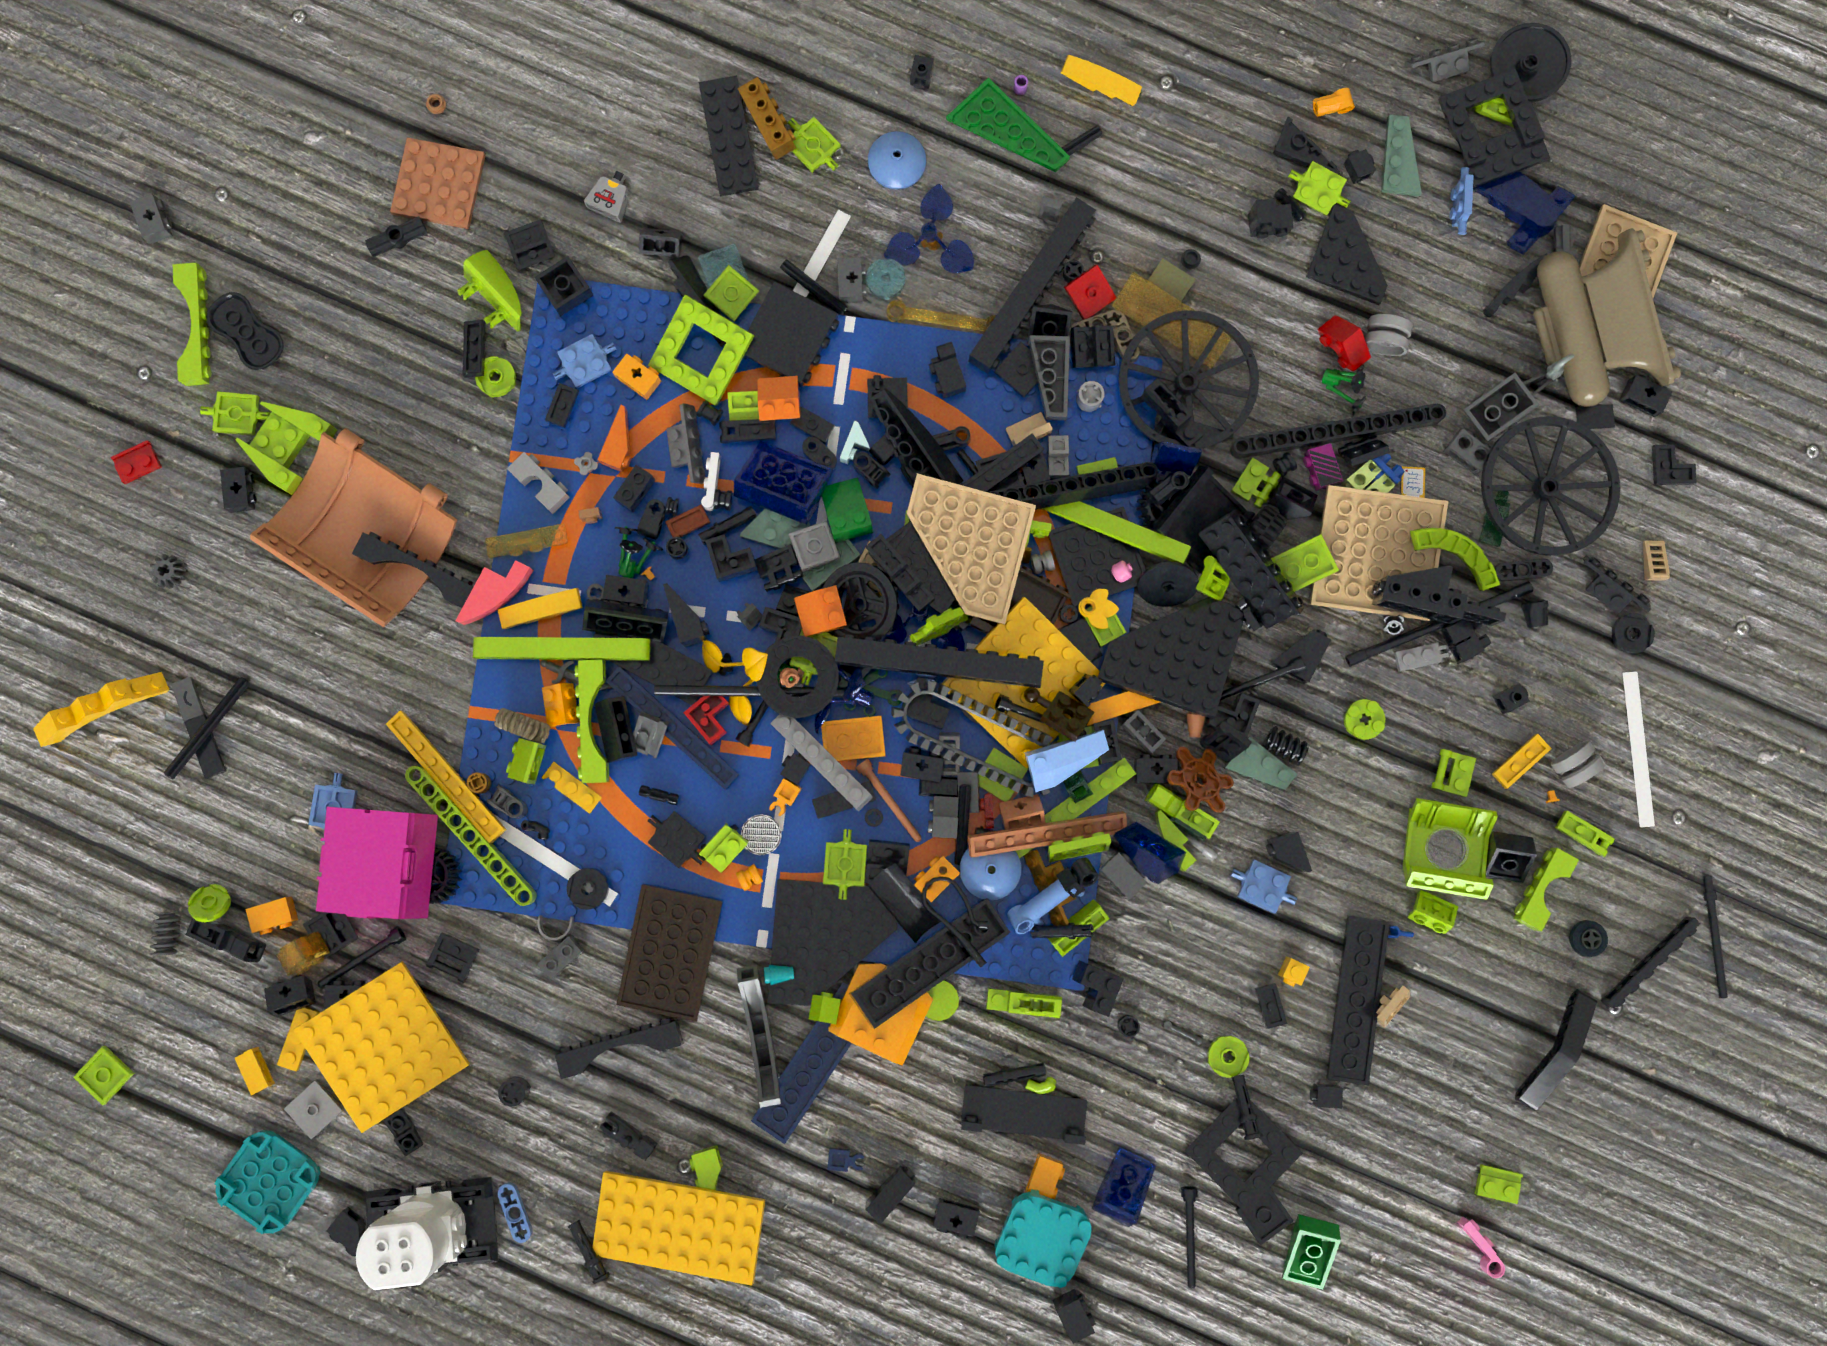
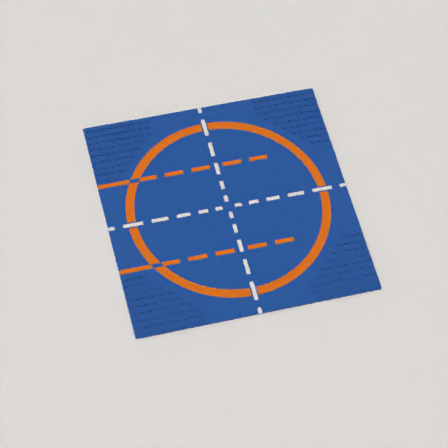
M585 280L593 296L560 317L537 282L508 467L523 452L528 456L533 454L540 461L538 466L542 470L547 468L554 475L552 480L556 484L561 482L568 489L566 494L570 498L552 514L535 497L542 489V481L532 480L524 486L507 469L491 571L506 578L515 560L534 570L521 590L501 608L574 588L579 590L583 608L553 618H544L529 624H521L509 629H502L497 610L483 619L481 637L593 638L596 632L582 630L586 600L589 599L587 596L588 587L592 584H599L604 588L606 575L624 577L618 574L620 568L618 565L621 557V547L619 545L622 542L623 534L619 533L620 529H615V527L624 528L627 526L631 529H638L646 505L653 499L661 501L666 507L668 497H672L673 500L679 498L677 516L702 504L701 500L706 496L707 491L704 489V483L690 482L688 465L679 468L671 466L666 428L682 424L680 404L693 405L697 413L705 399L658 372L661 383L649 399L646 400L615 378L612 373L626 353L631 357L633 355L637 356L643 361L642 365L646 368L650 367L648 364L683 299L679 293ZM749 303L733 323L748 331L762 304ZM720 311L723 317L732 321L729 317H727L723 312ZM838 315L839 326L835 332H831L829 336L831 340L828 347L822 349L820 353L822 357L817 367L813 366L811 370L812 377L809 383H804L802 388L799 387L800 406L835 425L826 443L823 444L835 454L837 464L832 471L824 472L803 452L802 445L804 440L812 436L790 425L792 419L775 420L776 440L720 443L722 430L719 429V422L729 421L730 419L727 392L758 391V378L780 377L779 373L749 358H746V360L742 358L718 405L715 406L709 402V405L717 410H723L719 422L713 426L706 418L702 416L696 417L705 477L708 478L709 470H706L707 458L711 457V452L719 453L721 462L717 489H720L722 492L732 491L731 510L727 511L725 508L712 511L705 510L710 524L681 537L688 546V554L680 560L672 558L666 550V544L672 538V535L665 521L676 516H673L672 513L669 515L665 514L658 539L648 538L662 547L663 551L658 549L656 551L652 550L643 563L639 574L635 573L634 579L647 580L649 583L646 606L643 608L661 609L668 612L663 644L706 667L702 656L703 642L684 647L680 643L663 586L666 583L702 621L705 620L710 634L707 635L708 640L718 646L722 656L725 653H729L733 663L742 662V652L745 648L751 647L764 653L768 647L775 643L776 633L761 629L759 627L760 622L749 631L738 619L737 611L743 612L747 608L745 606L746 603H752L762 615L765 607L776 610L785 584L778 590L773 589L767 592L764 584L770 582L769 577L765 579L760 578L758 570L719 582L707 545L702 543L698 535L714 526L713 524L716 522L720 523L749 506H752L758 516L769 504H773L808 515L810 526L827 521L830 528L819 487L858 477L871 519L873 533L849 539L857 551L862 555L869 541L874 540L880 534L887 539L905 525V514L913 488L902 474L900 469L902 465L898 457H894L884 465L891 475L884 478L879 484L878 489L872 487L854 469V460H849L848 465L840 462L841 453L854 421L859 423L870 448L886 432L884 423L880 422L879 418H868L867 379L873 378L875 375H880L881 378H907L908 409L932 436L954 430L959 426L969 429L971 441L968 446L944 451L964 480L961 484L974 475L957 455L958 451L964 449L974 462V465H976L975 461L1006 452L1013 447L1006 432L1007 427L1039 412L1043 414L1045 419L1038 383L1023 398L995 374V370L991 369L987 374L968 362L969 355L983 334ZM694 324L676 358L708 377L725 345L720 347L708 331ZM593 334L597 343L602 348L612 342L617 350L606 355L607 362L612 371L579 388L575 387L573 381L567 375L556 381L552 374L563 368L562 361L557 352ZM1012 338L1009 342L1012 345L1006 354L1002 353L999 357L1001 360L999 365L1020 342L1030 349V346H1027L1028 340ZM952 342L966 384V392L943 399L942 394L937 393L935 387L937 379L935 375H931L928 364L931 363L932 358L938 357L936 346ZM1069 347L1066 421L1045 419L1046 423L1050 422L1053 430L1050 435L1038 440L1044 448L1043 455L1047 469L1048 436L1068 435L1069 477L1078 475L1076 466L1113 457L1116 458L1118 467L1150 462L1153 441L1142 434L1131 422L1120 398L1118 382L1122 361L1120 353L1115 352V366L1073 368L1072 347ZM1139 355L1138 360L1134 364L1162 372L1163 361L1161 358ZM1128 369L1127 386L1130 399L1142 396L1146 387L1155 381L1157 377ZM636 373L634 376H635V377L638 376V377L641 378L642 375H641V373H640V374H637V373ZM1088 381L1098 382L1104 389L1102 407L1092 412L1081 410L1076 402L1077 390ZM559 383L579 391L565 428L545 421ZM1145 402L1133 406L1140 418L1154 430L1156 411L1151 409ZM620 405L625 406L628 411L631 454L630 465L624 469L623 473L602 465L597 460ZM735 428L730 429V435L735 434ZM962 432L956 438L959 441H964L967 439V435ZM815 444L809 445V449L811 450L816 448ZM855 447V449H857L856 454H858V453H860V452H866V453L869 454L875 461H877V460L873 457V455H872L870 452H868V451H866V450H863V449H860V448H858V447ZM585 452H590L593 455L594 462L598 463V468L587 475H581L579 467L574 464V460L577 457L584 456ZM825 457L823 462L829 463L830 458ZM861 458L857 461V464L860 467H865L868 461ZM1028 462L1026 467H1030L1031 470H1033L1035 465H1031V463ZM638 465L653 475L656 481L634 513L617 503L613 497L634 466ZM1145 489L1080 501L1105 512L1124 506L1128 520L1137 525H1143V518H1138V515L1142 514V512L1137 511L1136 508L1141 506L1137 499H1143L1140 496V492H1146ZM658 505L656 508L652 507V511L654 512V514L656 513V511H661ZM599 507L602 511L603 519H598L597 523L586 524V522L579 518L578 510ZM1036 509L1032 519L1034 521L1051 523V530L1074 523L1043 509ZM755 518L725 534L731 553L750 547L754 559H757L778 549L740 537L741 532ZM632 531L631 535H627V540L635 541L643 546V550L639 551V553L631 554L630 559L635 560L637 565L648 547L645 546L647 542L643 540L645 536L637 534V531ZM1030 533L1027 547L1032 548L1031 555H1042L1043 552L1050 550L1055 565V570H1044L1035 576H1044L1050 580V584L1066 588L1049 537L1037 538ZM1031 560L1029 561L1028 564H1027V563H1021V565H1020L1021 568H1022V566H1025V567H1028V568H1030L1031 570H1033V569H1032V565H1031ZM799 564L792 567L793 571L801 569ZM649 567H651L650 571L655 576L651 581L645 574L641 575ZM784 570L777 573V578L785 576L786 572ZM802 577L797 579V582L787 583V585L812 592ZM595 588L593 590L594 594L591 593L592 597L599 598L601 596L599 593H602V591H598ZM626 588L625 592L621 591V594L625 597L630 592ZM1135 588L1107 597L1108 600L1119 608L1116 615L1127 632L1126 634L1129 633ZM847 589L844 590V593H843V596H842V608H843V609H844V604H845ZM897 590L896 592L899 595L897 600L898 604H900L897 610V621L894 622L893 629L879 642H883L884 639L895 640L896 644H904L906 641L912 642L910 639L911 634L918 632L917 630L926 624V620L933 615L940 616L941 614L930 606H927L919 613L902 591ZM860 598L856 601V607L859 610L864 608V601ZM1070 598L1066 599L1063 607L1065 605H1072ZM1089 604L1085 605V609L1091 607ZM953 605L951 608L952 610L959 608L960 606ZM1067 609V612L1064 613V617L1067 616L1066 619H1071L1074 615L1071 609ZM1078 609V617H1077L1076 620H1078V619H1080V618L1083 617V616L1080 614L1079 609ZM1060 613L1054 623L1057 629L1068 625L1060 619ZM872 619L859 623L860 629L864 630L875 626L876 620ZM971 626L967 627L962 633L959 629L956 631L952 628L947 634L918 646L925 647V644L937 645L939 649L951 646L958 648L957 651L966 652V649H974L986 634ZM1108 644L1102 647L1099 646L1103 656L1091 661V663L1099 671L1101 669ZM477 659L459 775L466 783L472 773L477 772L488 775L492 782L489 791L475 794L494 815L577 868L599 870L607 877L609 888L617 892L618 895L611 906L602 903L593 909H580L573 904L567 895L568 880L499 836L493 844L532 886L537 895L535 902L531 905H518L450 830L446 851H449L450 855L456 856L455 861L460 863L457 869L462 870L458 874V877L462 880L457 882L460 888L454 889L456 895L450 896V900L443 901L442 904L536 917L542 915L544 918L570 921V917L574 916V922L632 929L641 886L644 883L723 900L715 941L772 949L777 879L823 882L826 842L838 843L843 841L844 829H847V837L848 829L852 830L851 842L867 845L866 864L869 839L910 844L906 876L913 885L916 883L914 878L922 870L926 873L931 868L928 864L936 856L939 858L944 856L960 872V865L954 863L956 839L931 837V833H928V820H932L933 815L932 812H929V800H933L934 797L919 796L920 779L900 776L903 752L910 746H920L917 743L915 745L906 740L907 735L911 731L909 728L902 734L897 731L894 724L903 721L902 717L894 718L891 715V705L887 699L865 693L870 704L875 707L876 712L874 716H882L885 757L868 759L873 764L872 771L921 835V841L919 842L913 840L872 783L871 786L876 801L867 803L860 811L854 807L818 819L812 799L837 792L838 790L812 764L798 785L802 789L793 805L789 806L786 804V812L779 816L780 806L776 805L772 811L769 808L773 802L778 800L773 795L783 778H786L781 775L784 769L782 763L788 755L792 756L793 753L795 755L799 754L770 724L779 713L770 707L767 708L752 734L753 742L750 747H747L735 739L739 732L746 730L747 725L742 724L736 719L730 709V705H728L715 716V719L727 733L711 746L683 713L692 705L675 696L654 695L653 684L624 668L622 669L733 768L739 776L725 790L669 738L664 736L657 758H653L654 756L650 754L645 755L637 752L638 756L609 763L610 782L583 783L602 797L589 814L554 788V781H551L549 778L542 779V776L551 764L555 762L582 782V779L578 777L581 759H578L577 749L581 746L580 738H577V726H580V718L579 723L550 728L548 738H546L545 743H542L546 745L535 785L507 778L509 773H506L508 763L513 760L512 748L514 743L518 742L519 738L528 741L532 740L507 732L494 725L496 714L501 708L547 724L542 687L554 685L552 681L558 678V674L546 669V667H542V660ZM547 660L561 667L568 661H575L574 664L568 667L571 671H575V665H578V660ZM605 660L606 679L618 667V665L609 660ZM734 666L732 672H726L723 676L719 672H713L705 686H743L750 680V677L745 673V666ZM871 668L865 676L875 672L876 669ZM880 669L878 674L884 676L886 671ZM888 670L887 677L879 678L867 685L889 692L891 690H900L908 696L913 691L907 683L917 680L919 676L915 673ZM818 675L811 676L809 686H806L805 683L804 685L801 684V680H799L793 687H815ZM851 676L850 678H848V679L857 681V680H856L855 678H853L852 676ZM936 676L931 679L937 682L935 692L938 691L939 684L947 677ZM563 678L562 681H560L559 683H573V682H568L566 679ZM754 681L749 686H757V681ZM1105 684L1099 690L1098 696L1089 701V703L1121 694L1122 689ZM613 688L599 690L594 704L607 698L621 697V695ZM896 694L891 696L892 701H898L895 698ZM933 695L931 703L949 709L942 730L907 718L912 728L938 740L940 732H959L960 750L982 761H986L993 748L1005 755H1010L980 724L968 719L960 707ZM724 696V698L729 702V696ZM746 696L752 708L751 719L762 703V697ZM833 697L830 703L820 712L809 717L794 719L823 746L821 722L867 716L863 712L864 708L859 698H852L856 701V708L848 711L844 707L842 697ZM576 698L577 706H579V698ZM625 699L632 732L634 733L640 712ZM848 701L846 706L853 708L854 702ZM903 702L899 706L892 707L902 708ZM593 705L591 720L593 735L597 746L606 758L595 705ZM866 708L867 714L873 713V708ZM1118 717L1109 720H1114L1117 733ZM1057 736L1049 745H1052L1055 741L1057 742V740H1059V736ZM943 740V742L956 743V740ZM867 758L838 761L860 784L869 781L866 775L859 774L855 769ZM921 760L922 766H926L925 760ZM1113 762L1080 769L1061 782L1059 786L1049 788L1050 793L1046 795L1035 792L1033 787V795L1039 794L1044 815L1109 769ZM945 764V768H956V764ZM963 765L960 766V771H971ZM944 775L943 777L957 778V775ZM498 784L511 791L513 795L527 804L528 812L525 817L521 819L511 818L486 802L492 798ZM1021 784L1019 793L1016 791L1013 793L1010 800L1027 797L1021 793L1024 784ZM641 785L650 787V789L655 788L669 792L668 794H678L679 800L677 805L669 804L667 801L666 803L657 801L649 797L640 796L639 789ZM979 787L980 812L969 813L968 835H974L976 827L980 828V826H983V829L994 831L1005 830L999 808V803L1004 801ZM1109 794L1076 818L1107 814ZM519 804L513 806V813L516 815L520 812ZM874 808L881 811L883 815L882 823L876 827L869 826L865 821L866 812ZM675 811L706 837L699 845L698 853L701 851V845L707 844L725 823L729 827L736 824L738 827L736 831L741 835L745 822L755 815L763 814L775 819L781 827L782 838L779 846L769 854L757 855L744 848L722 873L706 860L702 861L703 863L700 865L693 858L685 861L679 869L648 843L655 834L656 828L647 821L649 818L654 821L651 818L654 815L663 822ZM872 812V815H868V820H871L870 823L875 824L876 820H880V815H877V812ZM456 815L453 821L456 826H459L462 820L459 815ZM522 821H537L550 829L549 838L547 840L538 839V832L522 830ZM472 830L467 833L469 841H473L475 838V833ZM486 845L481 847V854L487 856L489 849ZM1051 845L1035 847L1031 850H1038L1045 867L1059 862L1049 863L1048 847ZM1102 852L1060 861L1064 869L1067 867L1071 869L1072 864L1076 860L1088 858L1099 875ZM1023 856L1020 858L1021 876L1015 889L1001 899L989 900L1011 933L980 954L987 962L981 968L973 959L954 973L1082 991L1085 985L1072 980L1079 960L1088 964L1091 937L1085 938L1062 957L1048 938L1033 939L1031 932H1034V930L1024 934L1016 933L1007 917V913L1011 908L1017 905H1024L1040 893ZM499 860L494 863L496 871L499 872L502 869V863ZM755 864L763 882L758 885L754 884L750 889L744 891L736 873L741 870L746 871L749 866ZM960 874L954 879L966 895L970 907L983 900L974 896L966 889ZM512 875L509 876L508 884L513 887L516 884V879ZM1098 880L1091 886L1084 887L1085 893L1082 897L1076 896L1077 899L1062 906L1067 919L1071 918L1093 899L1096 900ZM951 883L932 902L926 898L931 907L949 923L967 911L961 895ZM523 891L521 899L527 902L530 895L527 891ZM1048 912L1041 917L1044 920L1042 926L1053 925ZM897 922V930L861 961L890 965L945 925L942 922L938 923L924 933L915 943Z

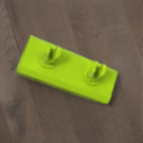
M488 250L477 252L468 257L463 263L464 277L469 282L457 289L460 296L463 295V300H467V298L478 291L496 309V311L484 318L485 323H490V328L493 329L505 319L519 332L521 330V306L516 290L504 269Z

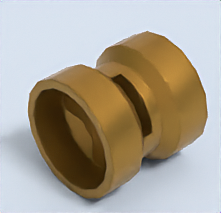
M472 773L467 779V787L474 793H486L491 788V779L486 774Z

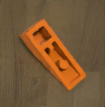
M620 405L597 460L600 464L623 473L624 469L630 465L631 454L628 411L625 406Z

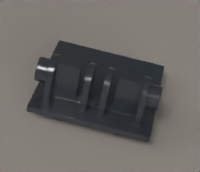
M875 375L873 378L867 379L868 418H878L870 398L885 388L908 408L907 378H881L880 375Z

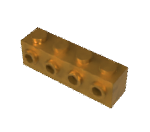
M756 77L737 88L775 159L777 160L796 149L793 143L796 138L791 129L787 130L785 128V125L788 123L782 113H777L776 110L779 106L774 97L769 98L768 94L771 91L766 82L761 83L760 79Z

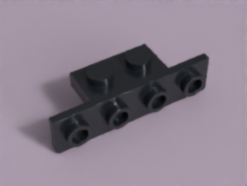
M1586 555L1583 558L1584 564L1598 573L1595 579L1586 587V591L1617 614L1632 600L1647 612L1651 610L1650 600L1644 594L1640 593L1638 595L1633 591L1632 585L1626 581L1622 583L1618 580V575L1611 569L1605 570L1601 567L1602 563L1595 557L1590 558Z

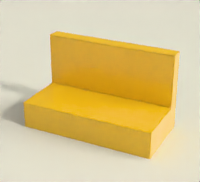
M259 1047L249 1049L235 1057V1061L251 1095L275 1084Z

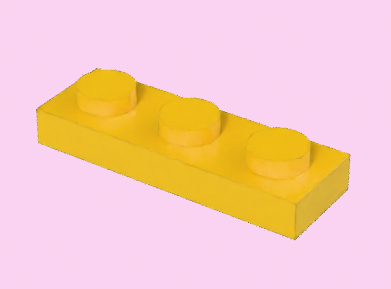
M1535 734L1499 766L1492 775L1505 789H1508L1552 748L1539 734Z
M555 762L551 764L542 776V779L549 778L551 781H554V788L589 814L602 799L601 796Z
M309 1007L296 1010L277 1062L278 1066L299 1071L306 1049L293 1030L320 1013V1011Z

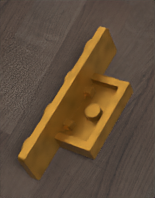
M1037 849L1024 855L1026 865L1031 871L1039 892L1058 880L1056 875L1064 870L1061 861L1045 867ZM1069 896L1048 912L1053 925L1069 924L1062 906L1077 899L1076 897Z

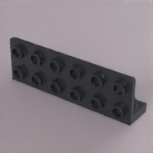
M965 1085L960 1127L961 1130L982 1133L983 1129L1063 1139L1065 1143L1085 1145L1086 1136L1084 1129L1087 1100Z

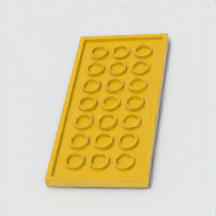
M604 1171L593 1249L596 1255L603 1258L752 1286L755 1280L766 1199Z

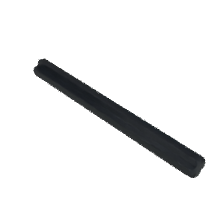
M243 677L237 680L164 771L165 776L175 779L250 685L249 681Z

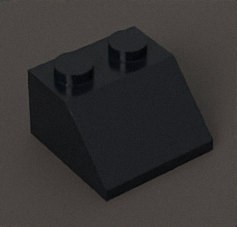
M1493 831L1488 844L1486 877L1524 883L1537 856L1533 837Z

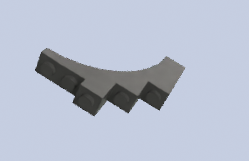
M752 965L737 968V981L745 1011L754 1060L759 1105L762 1108L781 1104L779 1066L773 1045L767 1001L758 966Z

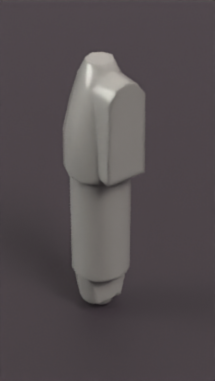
M1185 834L1188 838V843L1200 850L1202 855L1211 861L1218 856L1208 845H1205L1189 834Z

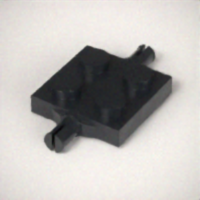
M675 811L663 822L654 815L651 816L654 821L650 818L647 822L656 828L655 834L648 843L680 869L685 861L691 858L700 865H702V861L706 860L697 852L699 845L706 837Z

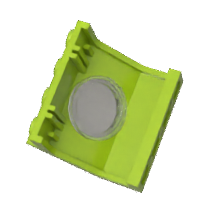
M1416 798L1413 807L1409 808L1404 849L1403 871L1406 886L1487 900L1494 886L1493 879L1486 878L1489 837L1498 817L1497 811Z

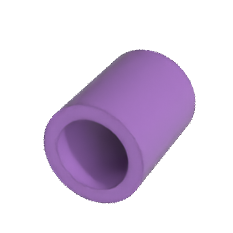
M1018 75L1015 78L1013 87L1015 94L1024 95L1028 86L1027 77Z

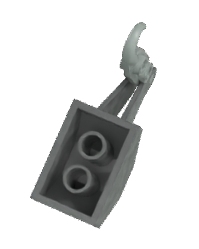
M1567 355L1550 365L1545 373L1524 382L1514 373L1467 406L1463 411L1484 439L1489 442L1517 424L1540 405L1534 396L1562 376L1565 364L1574 358L1575 355ZM1545 378L1548 379L1545 384L1532 394L1527 389Z

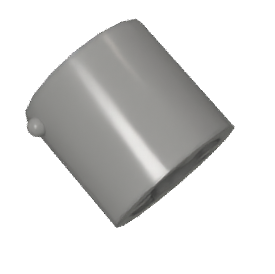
M1088 381L1081 385L1080 389L1077 390L1078 394L1076 396L1079 408L1086 412H1092L1101 408L1104 398L1103 387L1095 381Z

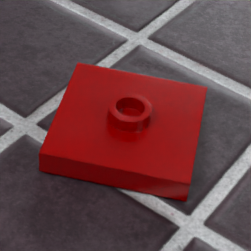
M1096 264L1064 286L1083 320L1090 318L1117 299L1102 271Z

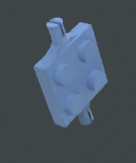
M1468 167L1460 169V180L1451 190L1450 194L1453 207L1450 210L1449 217L1452 219V227H1458L1459 235L1467 233L1468 218L1472 214L1474 175H1469Z
M593 334L557 352L562 361L563 368L552 374L556 381L567 375L573 381L575 387L579 388L612 371L607 362L606 355L617 349L613 342L602 348L597 343Z
M334 773L332 785H315L308 825L325 829L327 807L355 809L358 791L341 786L343 774Z
M1255 859L1252 860L1249 869L1245 873L1235 868L1232 870L1233 873L1230 876L1241 880L1238 898L1273 914H1276L1283 900L1292 905L1296 903L1297 897L1286 893L1291 876Z

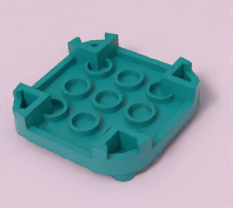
M261 1130L248 1136L243 1141V1145L221 1176L217 1177L214 1183L216 1185L217 1202L221 1207L227 1206L256 1227V1232L261 1234L275 1233L284 1229L292 1221L316 1187L321 1170L312 1158L283 1137L272 1131Z
M1031 1189V1192L1022 1193L1018 1197L1015 1196L998 1239L995 1240L994 1247L997 1264L1011 1273L1041 1284L1059 1288L1065 1287L1075 1274L1091 1236L1092 1229L1088 1215L1082 1207L1078 1205L1073 1207L1040 1195L1039 1190Z

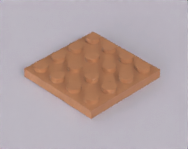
M407 137L390 213L412 219L420 216L422 221L469 229L486 156L485 153Z

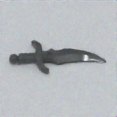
M547 660L541 661L542 667H546V669L558 674V678L552 681L553 684L559 683L564 678L568 682L579 685L578 677H575V671L568 669L575 661H568L562 667ZM603 684L600 690L611 689L612 687L609 684Z

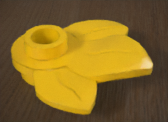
M1107 589L1094 590L1090 597L1082 599L1078 606L1080 614L1087 617L1090 624L1098 629H1107L1108 621L1106 618L1113 616L1119 610L1116 604L1107 600ZM1086 604L1092 606L1091 611L1085 610Z

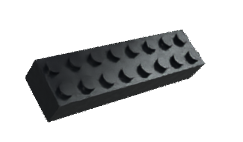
M987 898L971 907L975 921H988L987 930L978 929V926L972 924L968 911L950 922L971 942L980 954L1011 933ZM944 926L854 989L849 995L869 1025L875 1029L973 960V958L958 938Z

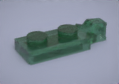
M1498 491L1496 499H1494L1503 520L1508 517L1510 503H1507L1508 491ZM1486 512L1479 542L1499 547L1503 535L1493 525Z

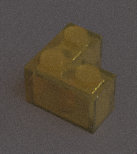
M319 931L294 939L280 948V952L276 956L287 976L295 973L299 976L309 970L308 967L323 962V957L329 954L330 951Z

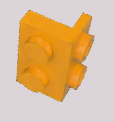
M559 683L542 687L546 722L550 727L579 723V718L576 716L577 703L573 683Z

